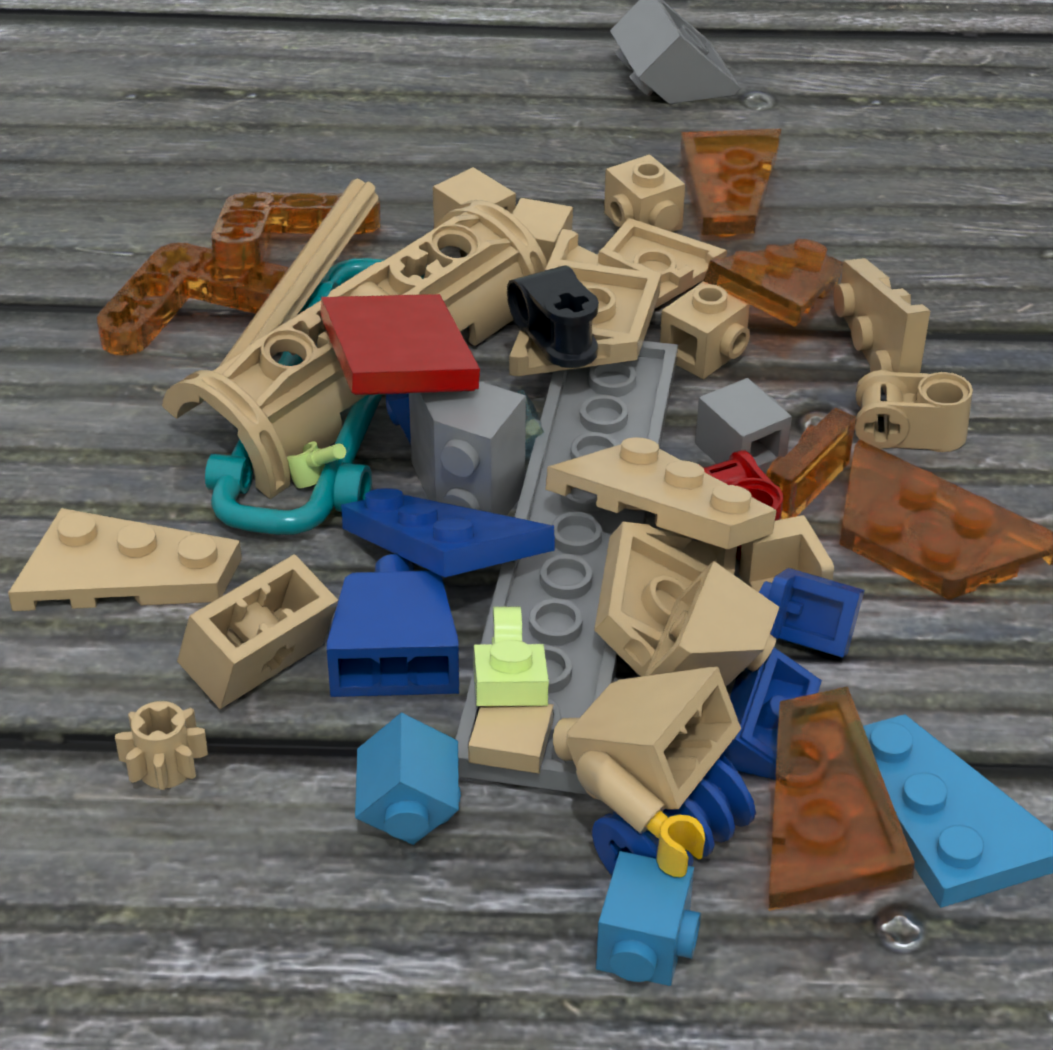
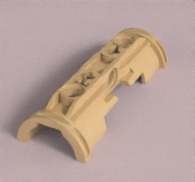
M471 200L445 214L439 219L432 231L386 260L376 262L330 291L327 297L440 294L459 331L461 332L469 326V342L476 346L513 321L507 301V284L509 280L545 271L548 263L535 238L513 214L494 203L484 200ZM446 246H453L465 251L467 256L453 258L444 255L440 250ZM320 300L258 339L242 353L215 370L195 371L171 386L164 395L162 407L176 419L204 401L238 428L237 436L243 443L254 469L255 487L269 499H272L290 486L291 478L287 456L303 453V447L312 441L317 442L319 449L329 447L336 442L342 429L340 413L366 395H354L351 393L321 319ZM286 351L292 355H299L303 362L295 366H285L275 362L272 356Z

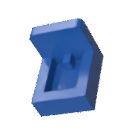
M787 568L776 575L772 583L767 581L763 583L759 593L780 607L770 633L776 640L780 638L839 657H844L848 653L865 590L791 568Z

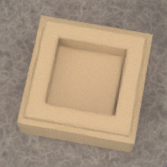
M548 704V706H480L468 745L469 763L539 774L553 724L554 704Z

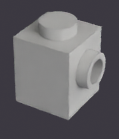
M745 378L699 397L695 444L716 464L729 460V456L733 452L746 450L755 459L758 467L763 472H766L787 462L792 416L773 397L768 396L749 378Z

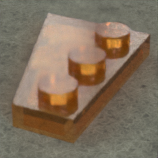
M782 128L681 132L680 151L702 235L731 237L736 234L755 233L779 151Z
M797 239L793 244L783 246L767 245L763 250L753 252L736 251L733 256L710 260L704 282L720 286L728 294L796 327L801 322L803 313L809 314L813 310L816 299H823L838 284L843 269V262L827 255V248L824 245L808 239Z
M848 686L780 701L769 911L913 879L914 859Z

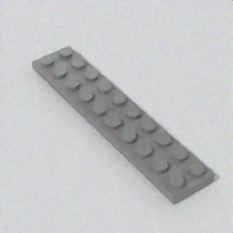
M643 341L638 359L635 361L553 372L515 518L554 525L555 551L502 563L481 644H492V637H494L493 607H521L522 641L527 644H544L549 679L548 704H554L553 724L539 774L469 763L468 745L480 706H476L473 671L455 738L458 740L459 777L589 795L578 780L574 762L563 761L556 754L553 745L554 728L562 718H580L608 685L614 682L619 655L594 631L609 537L623 521L645 524L648 511L625 508L619 513L596 507L597 495L578 488L571 489V493L566 496L545 490L547 467L620 445L623 440L632 437L650 439L656 442L660 449L676 370L678 344Z

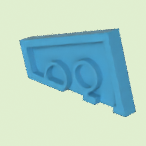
M906 714L842 732L841 754L940 908L1053 873V831Z

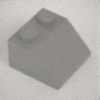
M639 0L610 30L620 47L615 52L616 55L633 71L629 77L647 96H651L656 92L666 102L672 104L731 96L741 89L711 42L663 0Z
M479 381V389H475V391L409 393L411 460L428 500L507 516L520 498L525 479L526 395Z

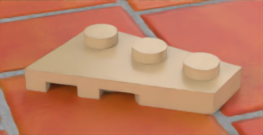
M631 218L625 221L604 246L623 255L629 262L640 263L661 274L660 295L655 308L724 269L727 250Z
M866 258L845 260L841 284H836L834 288V306L837 315L840 318H845L851 329L854 347L865 355L870 365V372L888 370L893 372L920 373L930 310L923 304L911 306V294L903 288L892 290L889 277ZM882 386V389L886 394V387Z
M640 437L627 438L620 445L547 467L545 490L566 496L571 493V489L578 488L596 494V507L619 513L626 508L655 513L657 527L727 550L773 534L776 516L775 509L752 498L748 490L739 486L728 485L704 472V468L699 464L682 461L659 449V445L650 439Z
M61 508L8 592L12 611L36 610L37 601L70 599L72 609L96 608L98 598L134 596V599L140 606L213 602L223 596L242 560L240 540Z

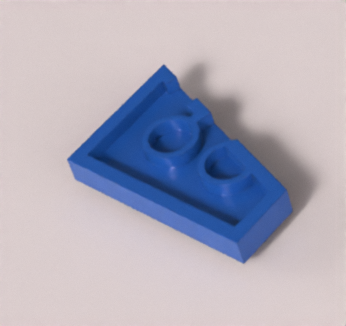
M382 488L371 490L365 493V500L341 505L342 529L444 578L555 551L554 525L403 495V492L398 489Z

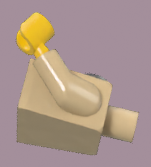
M707 667L620 679L609 684L580 718H562L558 721L554 728L553 745L560 759L574 762L578 780L586 793L593 799L601 800L640 834L648 829L659 839L656 859L659 868L673 877H683L687 873L689 860L685 850L689 851L695 858L702 859L705 843L704 829L702 824L694 817L680 814L667 817L663 810L679 809L740 732L741 726L719 667Z

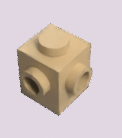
M649 154L606 169L604 214L617 227H621L628 218L671 232L682 229L685 183Z
M704 280L662 310L660 343L678 344L676 365L704 380L731 359L739 357L746 349L750 338V331L748 329L750 303L727 292L722 287Z

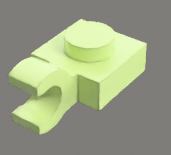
M520 606L493 607L494 637H492V644L474 645L473 670L476 706H548L549 679L544 644H527L522 641V613Z

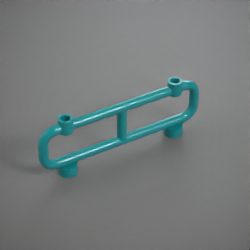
M353 258L340 261L331 266L300 312L319 302L321 297H327L330 291L371 265L384 260ZM284 351L278 363L285 366H295L302 363L303 359L297 354L292 355ZM383 394L366 395L352 405L335 444L344 445L346 448L345 457L325 464L309 501L300 508L278 510L237 503L238 495L246 494L249 491L253 475V466L243 443L239 439L231 455L211 454L206 464L205 484L208 490H213L211 506L216 517L227 526L243 531L274 535H296L310 531L322 524L334 506L337 512H342V504L365 500V493L372 490L371 469L368 465L353 464V461Z

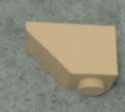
M713 561L677 598L644 676L719 667L724 684L727 686L745 668L754 672L768 658L776 643V638L770 633L780 607Z

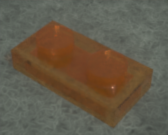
M834 408L816 426H808L798 444L785 457L779 456L771 463L766 476L783 493L781 519L798 516L850 463L856 416Z

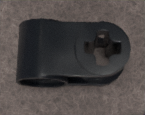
M563 265L509 280L507 284V301L513 320L518 328L525 331L541 349L548 361L564 368H578L592 363L597 358L598 343L592 335V320L598 314L599 301L577 279L576 274L569 266Z

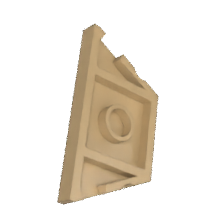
M562 229L545 270L563 265L569 266L576 274L577 279L599 301L598 314L592 320V335L598 343V355L592 363L584 367L637 360L660 295L661 274L640 263L629 262L623 255L607 247L599 250V255L578 246V233ZM520 329L509 356V375L525 376L576 369L552 364L528 334Z
M623 521L609 537L594 631L640 677L644 676L677 598L713 561L734 575L737 547L727 550L706 542L692 540L693 538L666 529L659 530L649 524Z

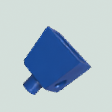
M390 554L377 561L375 572H357L345 577L327 640L330 697L459 694L458 636L440 575L432 571H414L411 561L397 554Z

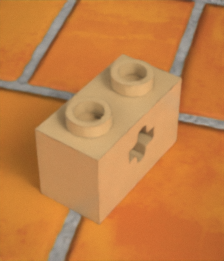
M293 554L189 615L177 662L217 707L222 709L321 647L339 600Z

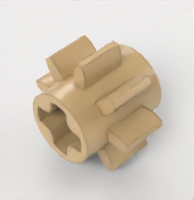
M155 701L140 707L136 712L131 711L128 713L131 732L115 734L119 761L126 762L130 782L134 783L142 779L144 783L151 787L165 790L166 788H172L183 783L187 778L193 779L196 777L193 758L207 756L208 748L205 729L196 726L194 709L190 707L182 710L174 703Z

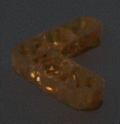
M247 192L229 196L211 233L213 264L224 269H246L259 265L263 261L272 233L314 234L342 193ZM379 198L355 234L374 232L381 227Z
M178 242L161 246L154 251L99 312L97 324L101 347L106 352L122 356L144 350L189 298L256 314L289 268L189 243ZM234 278V280L218 281L220 279ZM161 296L156 299H143L145 297Z

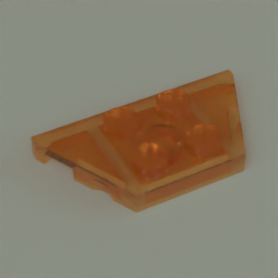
M862 440L855 444L839 545L948 600L971 593L982 584H997L1018 576L1019 567L1022 564L1043 558L1050 566L1053 565V531Z

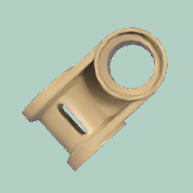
M888 370L870 372L858 381L856 387V401L861 408L855 419L856 435L864 444L878 449L911 448L928 449L936 452H950L959 449L965 444L968 434L973 393L971 383L962 376L948 372L932 374L904 373ZM882 386L886 387V401H881ZM878 417H884L883 432L878 431Z

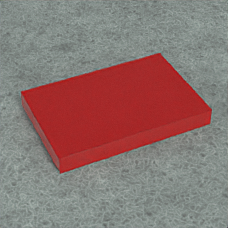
M440 294L321 297V319L352 394L457 392L479 389L480 368Z

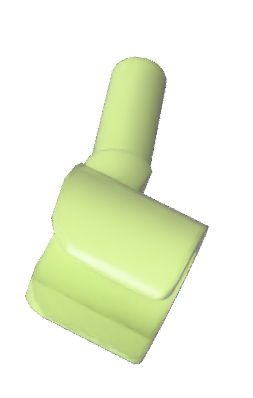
M312 441L303 447V453L287 456L290 475L295 487L305 488L315 485L326 463L345 457L346 448L344 445L335 444L319 449L317 442Z

